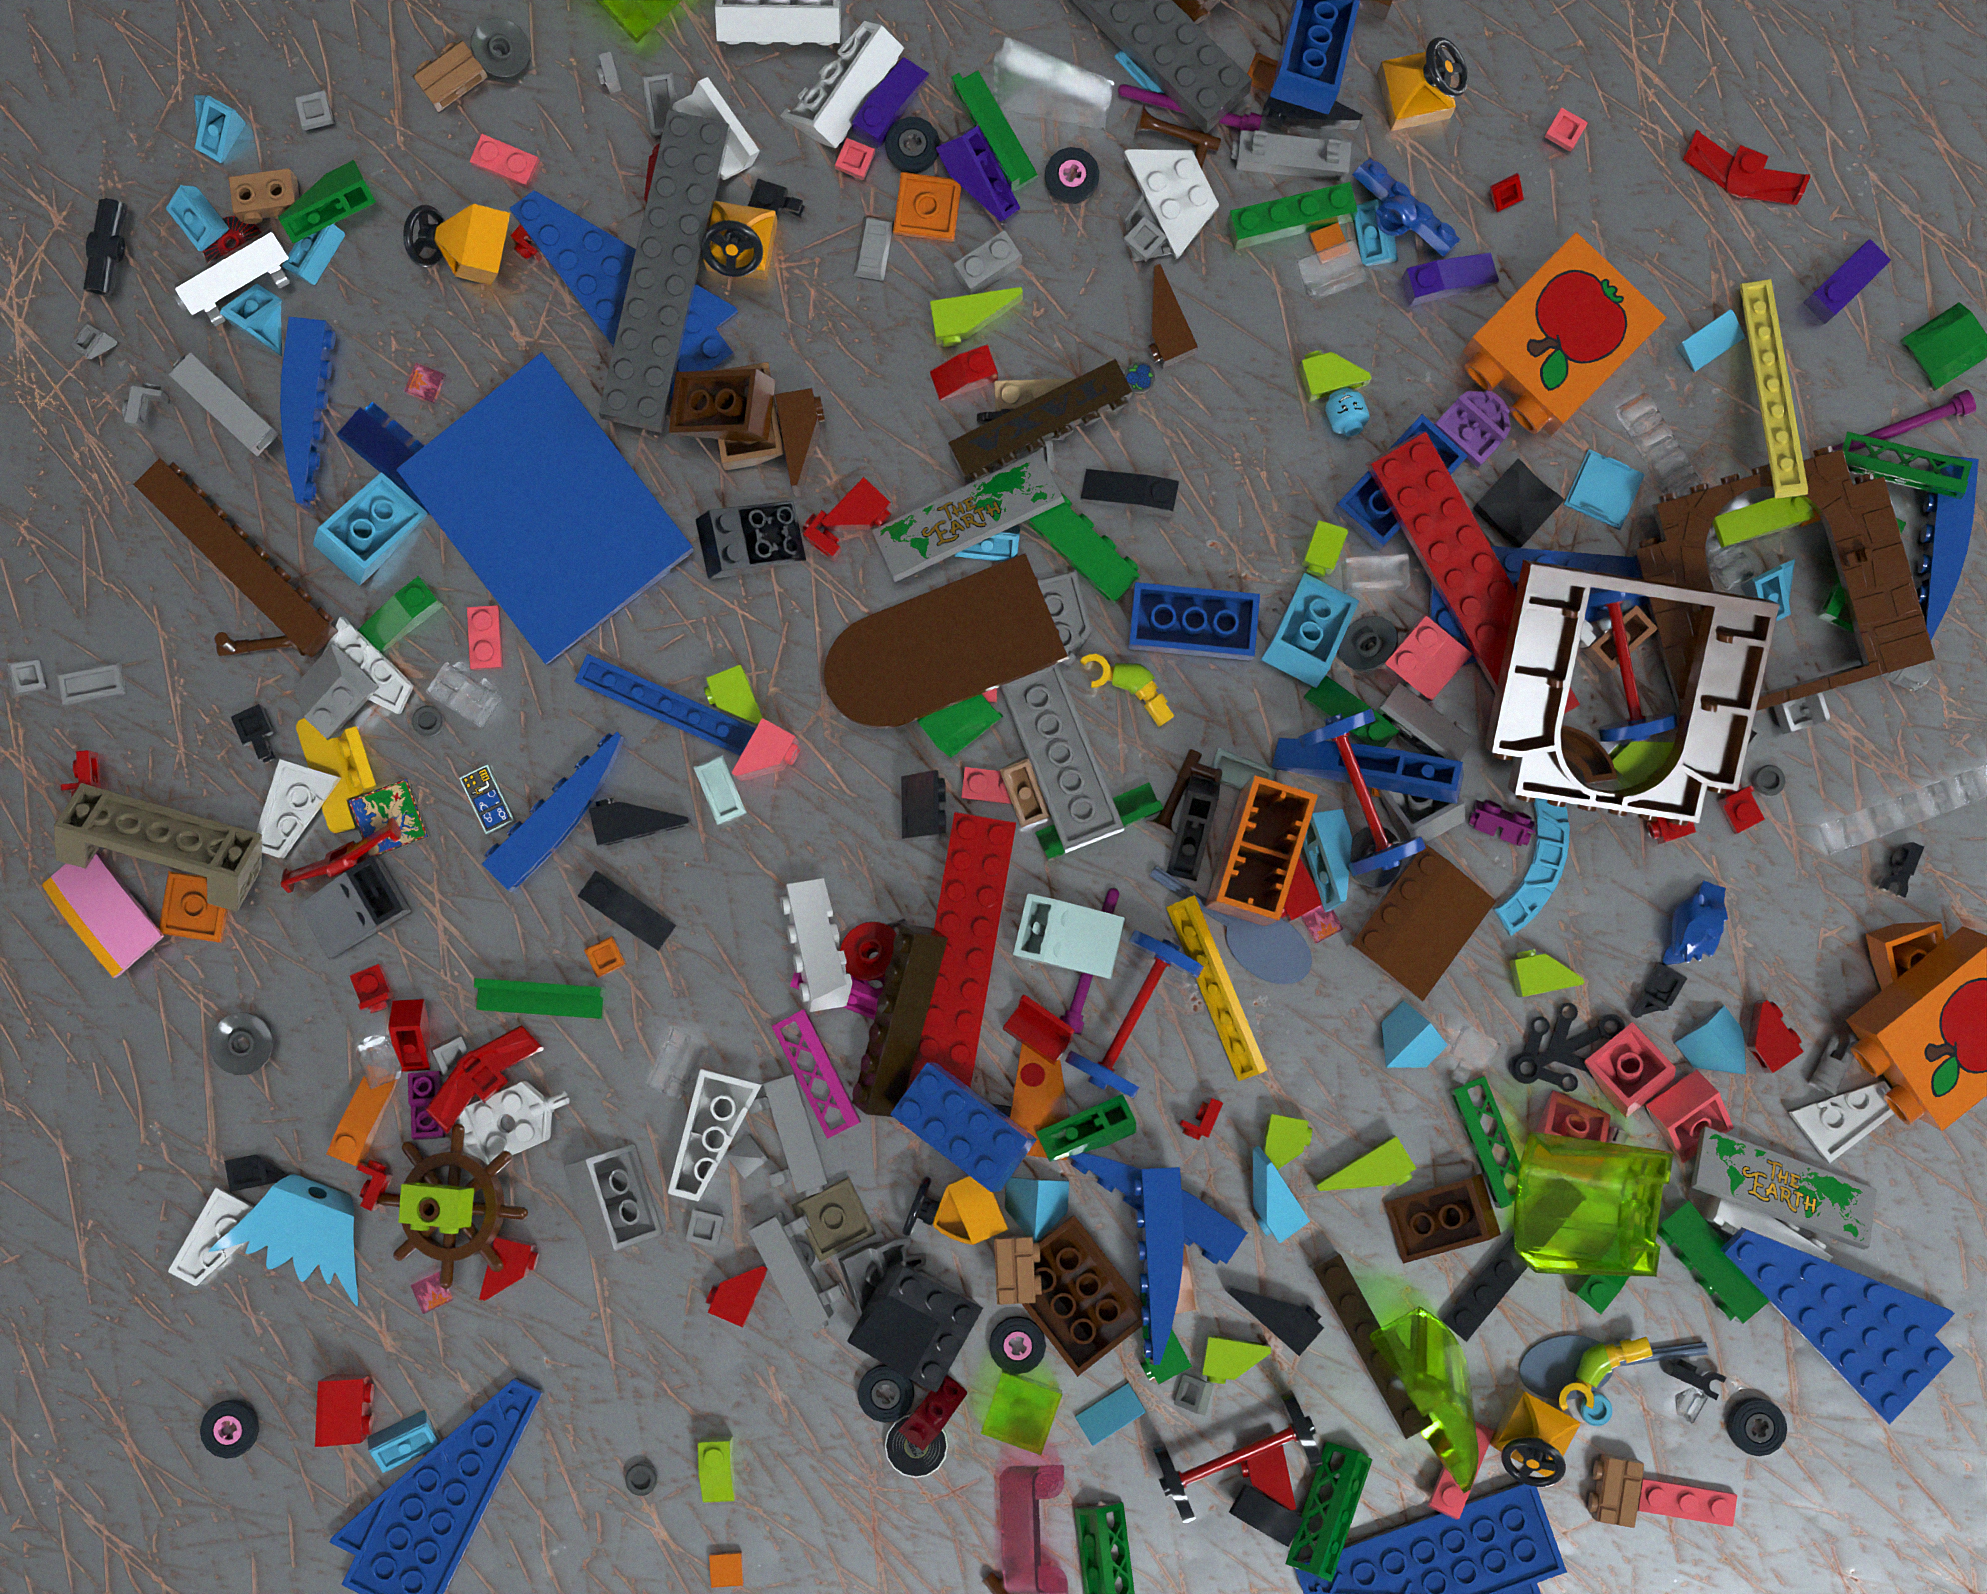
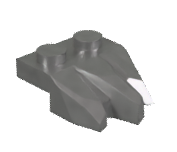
M911 1237L865 1245L838 1259L859 1317L862 1315L893 1257L916 1269L926 1265V1253L907 1255V1250L911 1246Z

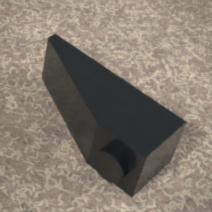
M1270 95L1264 104L1261 114L1274 126L1282 127L1283 125L1292 129L1357 130L1363 114L1337 101L1334 102L1328 115L1270 97Z
M1086 469L1080 500L1171 518L1179 481L1144 474Z
M1190 776L1166 871L1168 874L1197 881L1219 800L1220 783Z
M614 798L595 802L596 807L589 809L596 843L599 847H606L692 826L691 819L686 816L624 802H614Z
M596 870L578 894L579 898L657 951L661 949L677 926Z
M1228 1285L1225 1289L1228 1294L1299 1357L1324 1329L1318 1322L1322 1316L1308 1304L1303 1309L1297 1303Z

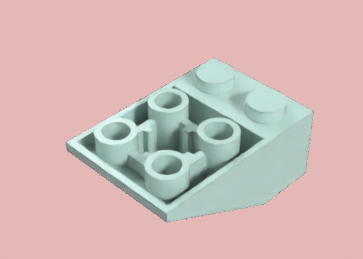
M1027 894L1013 955L1032 962L1111 979L1125 917L1056 899Z

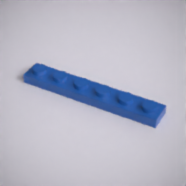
M590 654L586 655L574 681L583 687L738 756L742 755L756 730L754 727Z

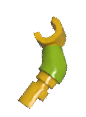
M1088 654L1079 661L1085 666L1091 661H1097L1103 667L1102 677L1092 681L1091 688H1098L1107 681H1111L1112 686L1127 690L1131 695L1135 694L1139 701L1142 699L1145 701L1144 707L1158 727L1174 717V714L1166 705L1168 702L1163 693L1158 694L1156 691L1158 686L1153 681L1155 676L1145 666L1138 663H1115V666H1110L1109 662L1098 654Z
M1647 1336L1633 1341L1630 1338L1621 1340L1618 1346H1614L1613 1343L1604 1345L1602 1342L1587 1349L1582 1355L1575 1377L1578 1378L1577 1382L1565 1386L1559 1394L1558 1401L1562 1412L1568 1408L1566 1402L1567 1395L1574 1390L1581 1391L1586 1397L1585 1406L1593 1409L1594 1395L1591 1389L1592 1387L1597 1388L1605 1375L1612 1372V1368L1620 1366L1621 1361H1625L1628 1364L1653 1356Z

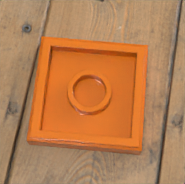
M901 172L893 235L954 242L962 186L952 178Z
M168 871L158 929L167 935L222 943L228 909L207 903V877Z

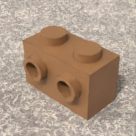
M290 168L228 177L233 214L246 224L260 223L262 218L274 217L278 219L282 213L300 198L297 176Z

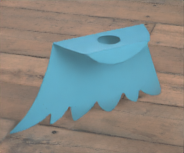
M291 1174L275 1183L262 1200L208 1251H218L250 1241L245 1253L251 1254L267 1245V1269L276 1268L293 1257L296 1274L299 1280L304 1282L316 1266L320 1265V1270L326 1283L330 1284L334 1273H336L352 1302L358 1306L353 1237L354 1206L351 1196L299 1175ZM309 1192L317 1196L323 1197V1199L314 1198L309 1194Z

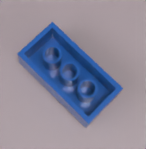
M1293 0L1270 97L1329 115L1340 90L1360 0Z
M1423 414L1389 448H1393L1418 432H1426L1450 475L1468 457L1466 453ZM1369 470L1333 509L1378 552L1401 529Z
M1135 582L1128 649L1252 661L1256 648L1260 594Z
M927 1062L890 1114L990 1192L1001 1191L1037 1140L938 1063Z

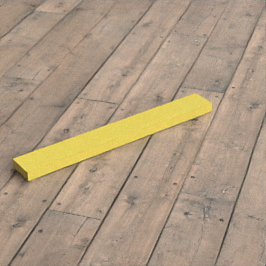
M1772 280L1740 284V294L1775 499L1808 494V486Z

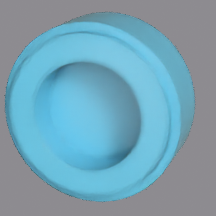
M1593 1393L1594 1406L1591 1409L1585 1406L1586 1397L1584 1396L1579 1404L1581 1418L1592 1426L1606 1424L1613 1412L1611 1402L1605 1396Z

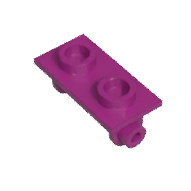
M1475 800V812H1478V814L1472 812L1468 824L1473 825V829L1494 836L1498 826L1502 827L1499 839L1517 846H1521V844L1527 846L1531 838V834L1527 833V831L1531 833L1536 831L1535 822L1531 820L1532 818L1529 815L1520 811L1508 812L1503 810L1500 804L1491 800H1484V802Z

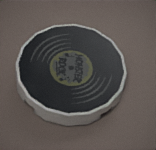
M912 1413L906 1414L894 1421L887 1432L885 1441L886 1457L892 1467L904 1476L913 1478L929 1476L938 1470L946 1459L948 1449L946 1432L943 1428L936 1438L922 1451L898 1431Z

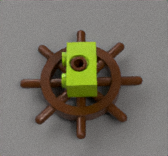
M460 1123L452 1127L450 1152L438 1153L424 1158L411 1141L404 1142L402 1151L414 1165V1168L407 1176L404 1184H401V1194L381 1193L378 1198L380 1205L399 1207L398 1223H402L408 1237L394 1251V1259L396 1261H403L417 1248L424 1255L440 1260V1286L443 1289H449L453 1284L454 1261L471 1258L479 1253L494 1272H500L504 1266L503 1262L490 1244L499 1233L504 1218L523 1220L528 1216V1210L525 1207L505 1205L503 1189L496 1176L511 1161L512 1154L507 1150L502 1151L487 1165L480 1158L464 1153L465 1128ZM446 1165H449L448 1185H444L434 1172ZM462 1168L474 1176L464 1187L460 1186ZM482 1188L485 1203L473 1202L474 1194ZM472 1215L485 1216L480 1230L472 1222ZM438 1228L440 1233H444L443 1245L430 1236ZM459 1228H461L470 1241L460 1247H456V1235L459 1233Z

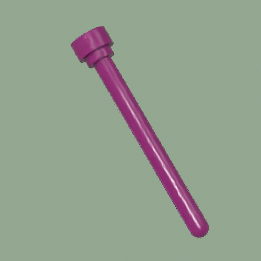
M1121 84L1118 87L1120 96L1185 113L1167 95L1127 84ZM1228 112L1218 123L1240 128L1239 132L1241 130L1254 132L1255 130L1259 131L1263 115L1251 112L1250 115L1244 113L1243 116Z
M1966 389L1954 394L1947 404L1864 434V436L1886 440L1952 414L1965 417L1976 412V403L1971 392ZM1851 441L1848 452H1854L1866 446L1862 443ZM1844 442L1833 446V451L1842 449Z
M1110 888L1107 891L1102 912L1114 913L1119 898V891L1116 888ZM1081 973L1069 1011L1066 1010L1064 1016H1060V1019L1075 1030L1074 1033L1081 1035L1085 1024L1082 1022L1084 1016L1081 1013L1093 975Z

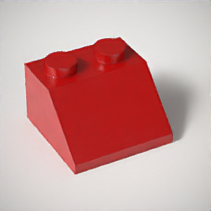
M331 1374L318 1381L315 1447L360 1444L367 1439V1435H371L373 1417L368 1415L369 1403H372L374 1399V1384L370 1383V1375Z

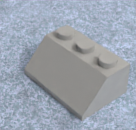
M1397 683L1376 711L1399 730L1398 736L1422 754L1461 761L1474 740L1468 736L1470 731L1457 721L1451 723L1443 717L1445 712L1432 702L1426 704L1419 698V691L1408 683L1404 685Z
M635 1144L564 1166L592 1258L663 1234Z

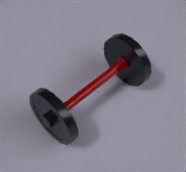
M1291 1389L1279 1394L1290 1423L1288 1424L1289 1428L1183 1473L1180 1470H1175L1164 1443L1153 1447L1164 1477L1159 1479L1166 1497L1172 1495L1184 1524L1196 1519L1184 1490L1187 1489L1186 1485L1292 1440L1298 1442L1311 1470L1323 1465L1313 1435L1317 1434L1310 1416L1304 1417Z

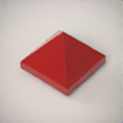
M1518 173L1490 186L1496 212L1524 199Z

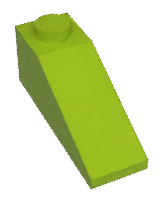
M1022 287L930 301L936 344L943 343L944 347L960 345L961 340H967L1023 300Z
M1799 496L1778 499L1773 497L1716 516L1712 524L1719 544L1723 548L1793 528L1815 518L1811 505Z
M1392 1135L1315 1182L1313 1186L1317 1191L1389 1186L1393 1183L1398 1187L1409 1181L1413 1177L1411 1172L1417 1168L1398 1137Z

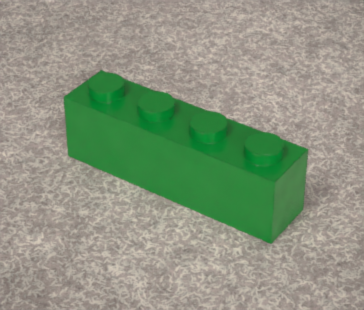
M1351 182L1230 210L1227 222L1233 246L1236 250L1320 230L1335 223L1340 225L1353 222L1358 209Z
M1064 494L1062 496L1065 502L1025 520L1070 566L1077 570L1112 606L1139 580L1140 574L1137 571L1140 568L1128 556L1123 559L1115 551L1117 546L1106 535L1100 537L1092 529L1095 525L1086 515L1081 513L1078 516L1070 508L1072 503Z
M1679 1200L1653 1222L1659 1229L1656 1232L1657 1237L1668 1248L1671 1245L1679 1253L1676 1257L1678 1262L1686 1271L1690 1272L1693 1270L1700 1278L1697 1281L1698 1286L1707 1296H1715L1720 1302L1717 1308L1728 1321L1731 1322L1734 1319L1736 1322L1744 1324L1769 1302L1720 1251L1725 1245L1724 1241L1689 1200Z

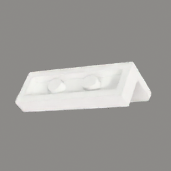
M708 77L697 82L691 95L673 104L672 109L674 111L730 125V136L720 175L721 179L726 180L753 165L760 150Z

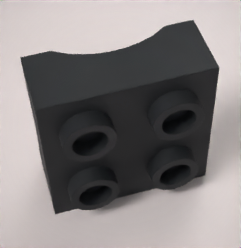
M1518 458L1473 509L1517 548H1521L1565 499L1545 485Z

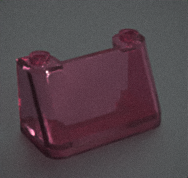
M1035 1464L1009 1466L1003 1470L999 1481L1003 1586L1009 1594H1068V1580L1063 1570L1050 1566V1562H1041L1039 1499L1055 1498L1063 1490L1064 1465Z

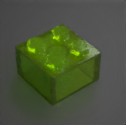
M1002 1369L984 1417L980 1434L1041 1456L1063 1395L1062 1390Z

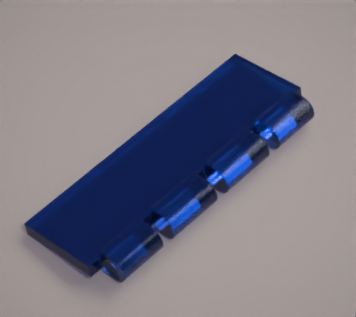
M371 402L365 410L360 407L336 435L430 514L396 470L425 445L417 439L408 448L406 445L413 438V435L395 420H392L386 427H383L390 416L374 402Z

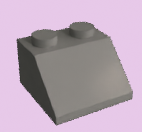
M334 644L323 653L294 686L304 718L326 739L341 730L379 688Z
M1378 789L1395 828L1404 840L1422 836L1424 843L1465 821V805L1460 796L1458 803L1454 804Z

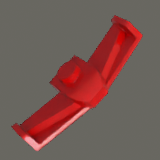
M1698 129L1694 131L1683 158L1684 161L1725 189L1728 194L1740 199L1750 198L1797 205L1811 177L1810 174L1804 175L1764 169L1769 156L1742 145L1737 148L1735 155L1732 156L1704 136Z
M390 818L385 827L357 843L353 840L326 853L323 860L290 872L287 868L284 869L281 887L287 893H291L294 890L295 882L324 874L331 878L339 873H344L358 864L360 856L387 837H390L394 842L401 839L399 825L394 818Z
M521 1025L475 1050H469L457 1061L456 1067L425 1110L441 1129L448 1134L475 1094L485 1103L508 1083L501 1071L542 1051L543 1047Z

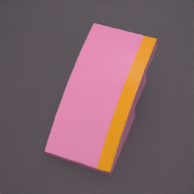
M96 852L86 869L66 863L41 885L73 930L113 978L119 977L164 937V934L146 915L148 912L130 893L131 889L98 852Z

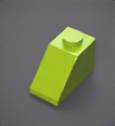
M1322 350L1306 354L1304 356L1305 359L1301 360L1298 367L1309 402L1328 397L1335 391L1343 388L1354 390L1368 386L1372 379L1368 371L1333 352L1323 354Z
M1318 520L1311 531L1301 566L1306 567L1307 572L1315 576L1324 577L1325 573L1331 575L1335 569L1349 529Z
M741 664L706 678L709 686L704 687V691L710 705L716 703L720 711L758 726L763 717Z
M1631 741L1624 746L1618 743L1608 753L1614 764L1617 780L1625 789L1646 781L1666 761L1674 742Z
M1535 949L1518 952V959L1509 960L1517 997H1525L1584 984L1581 976L1546 953L1536 955Z
M1268 1113L1262 1150L1277 1170L1302 1154L1304 1146H1310L1312 1128L1308 1127L1309 1121Z
M1206 1334L1200 1372L1202 1375L1207 1376L1208 1382L1226 1384V1379H1237L1271 1354V1346L1266 1343Z
M733 1436L701 1437L698 1441V1470L703 1503L735 1501Z

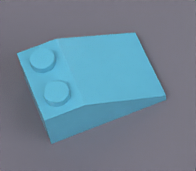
M381 472L318 527L313 546L360 586L384 564L428 513Z
M1304 572L1270 638L1261 660L1317 688L1332 665L1359 600Z

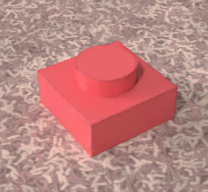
M1561 107L1544 137L1571 152L1588 122Z
M846 138L835 163V169L864 180L875 155V149Z

